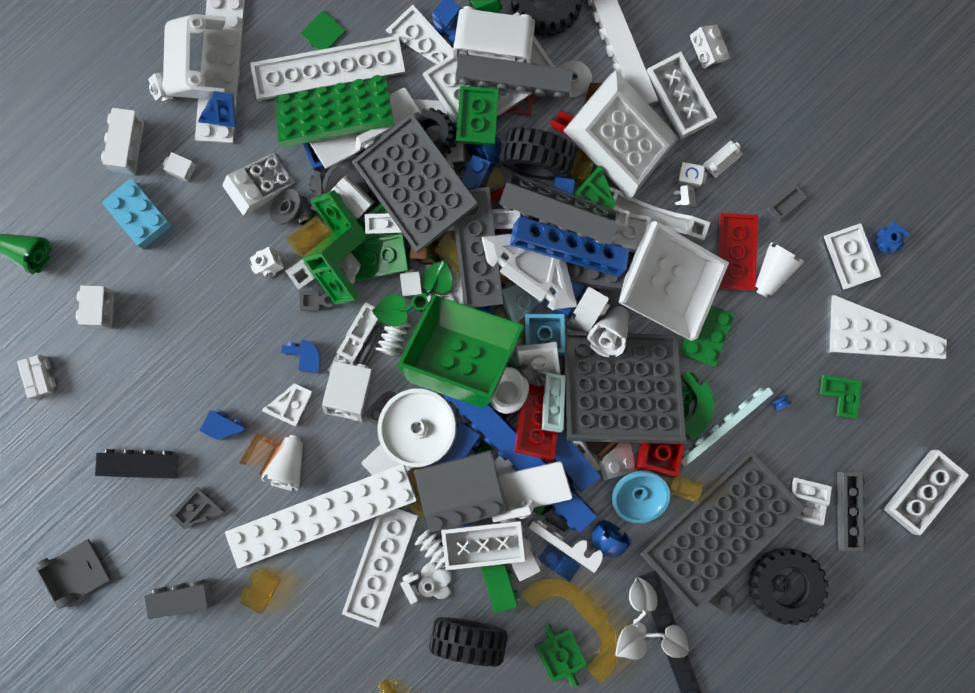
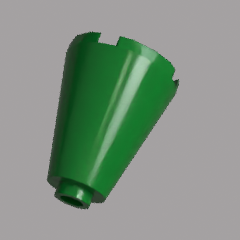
M0 234L1 255L30 274L40 273L46 267L50 258L47 253L48 250H51L50 242L46 238Z

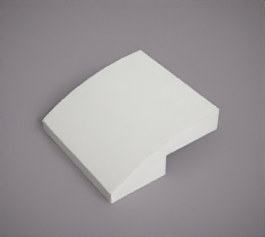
M794 477L790 492L805 507L794 520L823 526L826 508L830 502L832 486Z

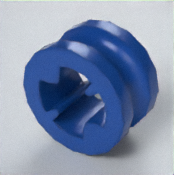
M788 395L772 402V404L776 405V411L792 403L787 400Z

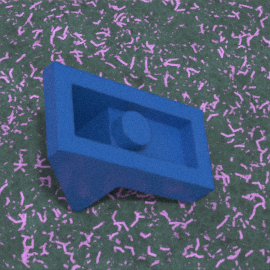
M550 544L547 545L538 558L539 561L569 582L580 568L579 564Z

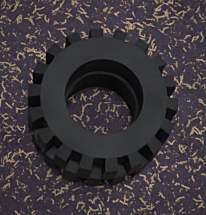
M429 108V111L422 109V113L416 112L415 116L425 131L431 126H440V136L434 143L444 157H446V153L450 155L452 152L450 149L456 147L454 140H456L457 128L454 126V122L439 109Z

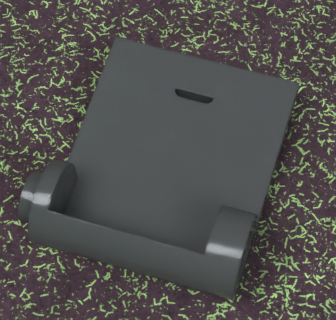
M89 539L54 559L49 560L45 558L37 563L38 567L35 568L57 610L111 580Z

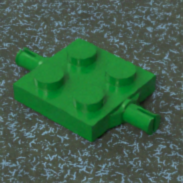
M549 623L547 626L550 632L546 625L543 626L548 637L545 641L535 645V648L552 683L561 678H568L572 688H574L575 685L572 680H574L576 686L579 685L575 673L587 666V663L571 630L568 629L555 634Z

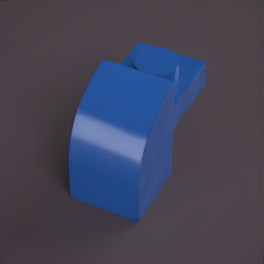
M302 340L301 347H299L298 343L292 342L282 345L281 353L300 356L299 371L320 374L321 355L316 346L306 340Z

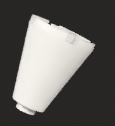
M771 242L755 287L758 288L756 292L764 297H767V295L772 296L802 266L804 261L802 259L798 261V258L795 257L796 255Z
M613 307L590 330L587 338L590 340V347L597 354L604 357H609L610 355L617 357L623 353L626 347L629 312L624 307Z
M290 435L289 438H284L262 474L261 480L266 483L268 479L272 481V486L292 491L294 487L295 491H298L303 443L299 437Z

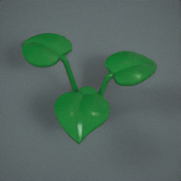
M437 262L427 268L422 274L420 280L421 287L429 290L428 293L415 295L412 303L407 308L406 301L402 296L397 294L388 295L372 310L375 317L386 325L400 326L408 319L406 311L414 308L417 312H424L429 303L428 296L433 292L436 295H443L452 287L453 279L447 262Z

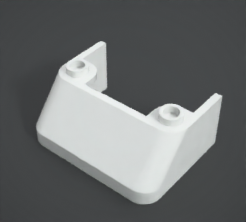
M193 14L173 19L166 23L164 30L163 89L166 94L175 97L210 99L214 91L224 92V88L205 87V78L202 73L189 70L190 34H200L205 29L223 30L226 17Z

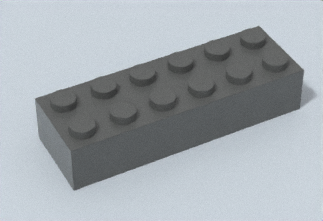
M510 172L499 202L507 210H517L523 216L539 218L542 223L558 225V228L561 230L574 231L580 237L593 238L597 243L603 245L606 243L611 245L620 219V212L513 172Z

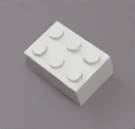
M112 108L107 118L109 128L104 136L106 146L105 151H102L101 161L113 173L136 175L144 120L136 111Z

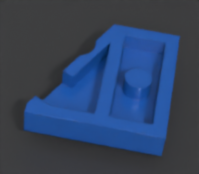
M214 91L198 122L235 127L234 94Z

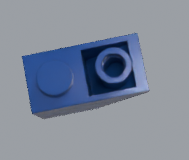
M217 409L216 412L209 411L199 431L216 440H222L244 433L248 428L243 426V421L237 418L231 420L226 417L227 413Z

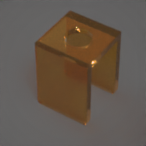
M256 433L239 463L242 465L247 464L257 444L262 439L274 446L259 472L262 475L280 445L262 434Z

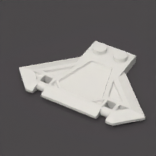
M512 234L482 237L487 263L492 267L496 263L502 266L500 272L539 301H542L543 298L550 301L547 307L552 310L577 307L565 261L511 246Z

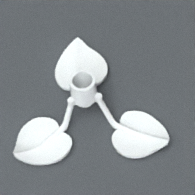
M635 578L629 592V600L635 610L643 612L637 619H634L633 624L627 625L622 630L617 642L616 656L632 660L641 659L647 649L645 637L664 638L661 647L671 657L682 658L687 656L689 651L688 640L685 632L679 626H668L665 629V634L646 633V627L640 623V620L647 614V610L654 611L656 609L657 594L647 581L642 578Z

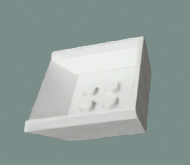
M616 70L608 76L563 130L597 166L602 168V171L628 198H632L679 139L671 128Z
M653 221L647 225L627 271L619 303L690 341L695 340L699 336L729 262L661 223Z

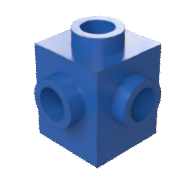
M894 221L887 227L881 228L877 233L878 239L875 243L885 253L898 252L905 245L903 241L909 235V232Z

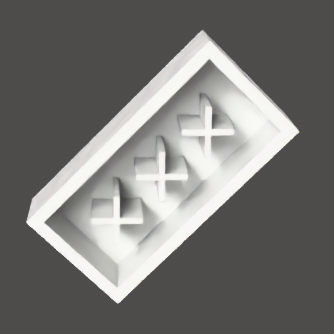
M682 52L647 69V74L658 101L680 140L715 122L717 116Z
M521 520L441 530L445 570L526 561Z

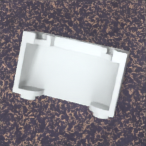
M466 6L459 10L453 58L458 59V54H469L471 56L530 64L535 20L530 15H507L479 11L473 7Z

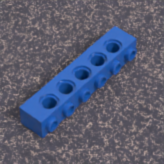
M519 216L513 224L510 241L511 246L617 277L627 268L629 249L619 244H599L593 238H583L574 232L564 231L550 226V224L533 221L529 217Z

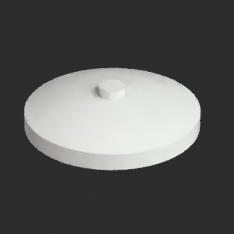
M409 389L395 395L384 406L378 421V437L386 454L399 464L412 468L427 467L440 461L453 446L457 432L456 418L450 405L440 395L426 389Z

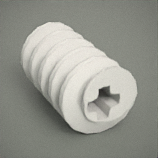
M406 321L400 326H385L384 330L388 334H381L385 341H379L378 344L382 348H376V350L390 356H399L400 353L396 351V348H402L403 346L398 342L406 340L401 335L408 334V331L404 328L411 327V325Z
M428 529L417 538L415 545L422 544L420 551L427 550L425 557L432 556L430 563L437 562L435 569L438 570L445 567L443 545H440L442 538L435 539L438 533H430Z

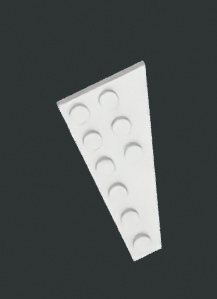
M832 296L831 353L946 359V339L838 296Z

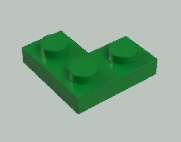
M823 375L821 377L820 395L838 397L836 416L857 419L862 380Z

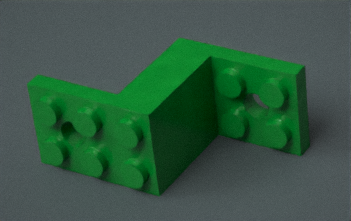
M335 190L315 196L310 200L332 232L306 254L302 260L336 305L354 301L360 296L354 284L348 280L344 270L338 264L367 238L363 227L353 217L351 210L342 201V197Z

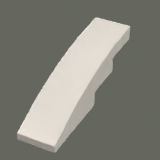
M366 302L364 303L333 361L345 360L350 362V365H354L378 321L372 312L375 307ZM333 361L327 370L329 373L331 372Z

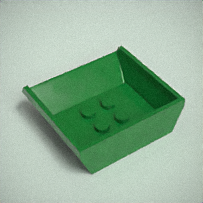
M433 294L397 366L410 383L483 409L491 402L526 326Z

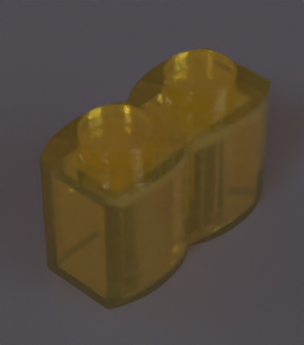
M259 568V570L255 569L250 576L252 581L250 586H245L239 597L242 598L241 604L262 614L282 579L264 568Z

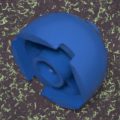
M495 136V146L466 144L471 157L474 155L490 161L492 168L499 162L501 141L498 137Z
M606 520L599 521L592 532V542L596 551L600 550L602 552V557H618L628 549L632 542L626 533L622 535L618 532L620 528L617 525Z

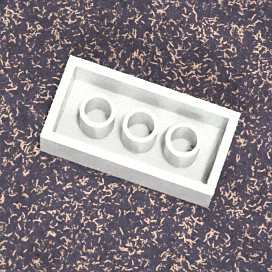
M930 450L883 510L912 534L921 535L969 475L939 450Z

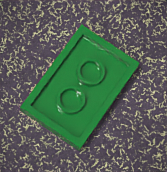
M460 86L456 143L495 146L498 88Z
M403 233L365 240L351 252L361 265L359 272L355 276L356 282L410 271L406 238Z
M711 305L698 338L690 341L684 337L679 355L715 368L735 314Z

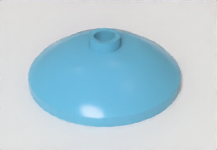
M637 471L626 475L616 484L612 493V504L616 513L622 519L632 523H646L658 518L666 510L670 501V490L666 481L660 475L650 471Z

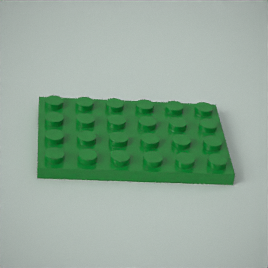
M375 75L370 79H356L350 83H337L330 87L321 86L314 90H301L298 93L282 94L279 97H275L277 136L280 148L394 125L386 76Z

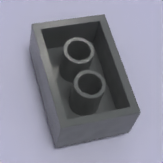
M205 579L189 583V586H186V583L170 586L168 590L167 586L150 590V594L144 596L148 620L208 609L215 605L212 582H206Z

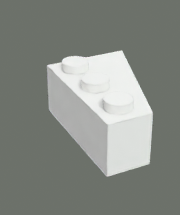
M588 287L565 327L574 332H589L597 318L601 319L610 305L607 304L609 298Z

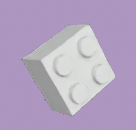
M80 286V291L77 292L79 310L76 311L78 325L90 329H112L114 291L104 286Z

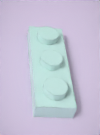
M546 373L544 377L542 430L562 432L564 423L565 375Z

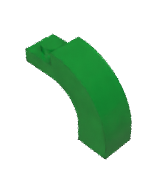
M686 371L681 375V380L692 391L694 398L693 412L684 420L686 437L691 441L699 436L708 426L713 415L714 401L707 382L699 385L697 383L699 382L697 376L693 372Z

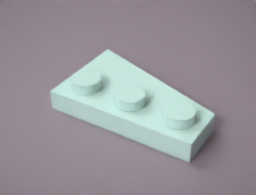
M517 284L502 289L503 305L508 319L515 323H519L525 314H529L535 306L545 300L543 298L542 301H539Z

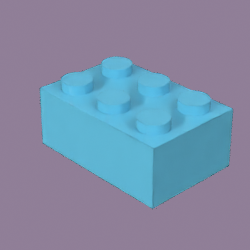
M132 178L101 202L141 249H145L173 226Z

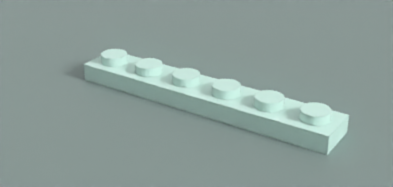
M769 387L765 389L759 388L752 394L754 396L753 399L749 402L745 400L738 406L739 410L736 413L730 412L723 418L724 423L720 426L716 424L709 430L710 434L704 438L702 436L694 442L695 447L691 450L688 448L684 450L681 467L687 466L774 394Z

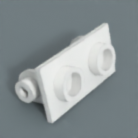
M730 140L707 160L703 166L716 179L743 155L739 150L741 146L739 143L736 142L734 144Z

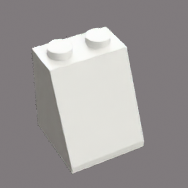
M345 360L333 361L322 403L324 413L362 422L372 370L363 364L354 366Z

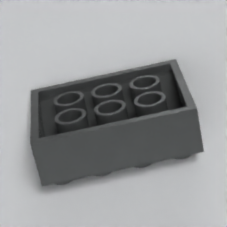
M491 450L414 470L424 516L430 533L507 513V501Z

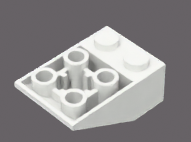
M272 153L228 174L222 186L244 216L260 208L279 193L294 185L295 182L276 155Z

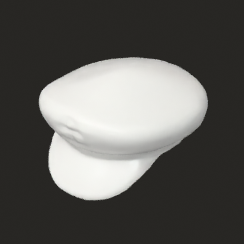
M507 367L489 403L491 407L504 414L514 413L519 410L525 403L528 395V380L518 370Z

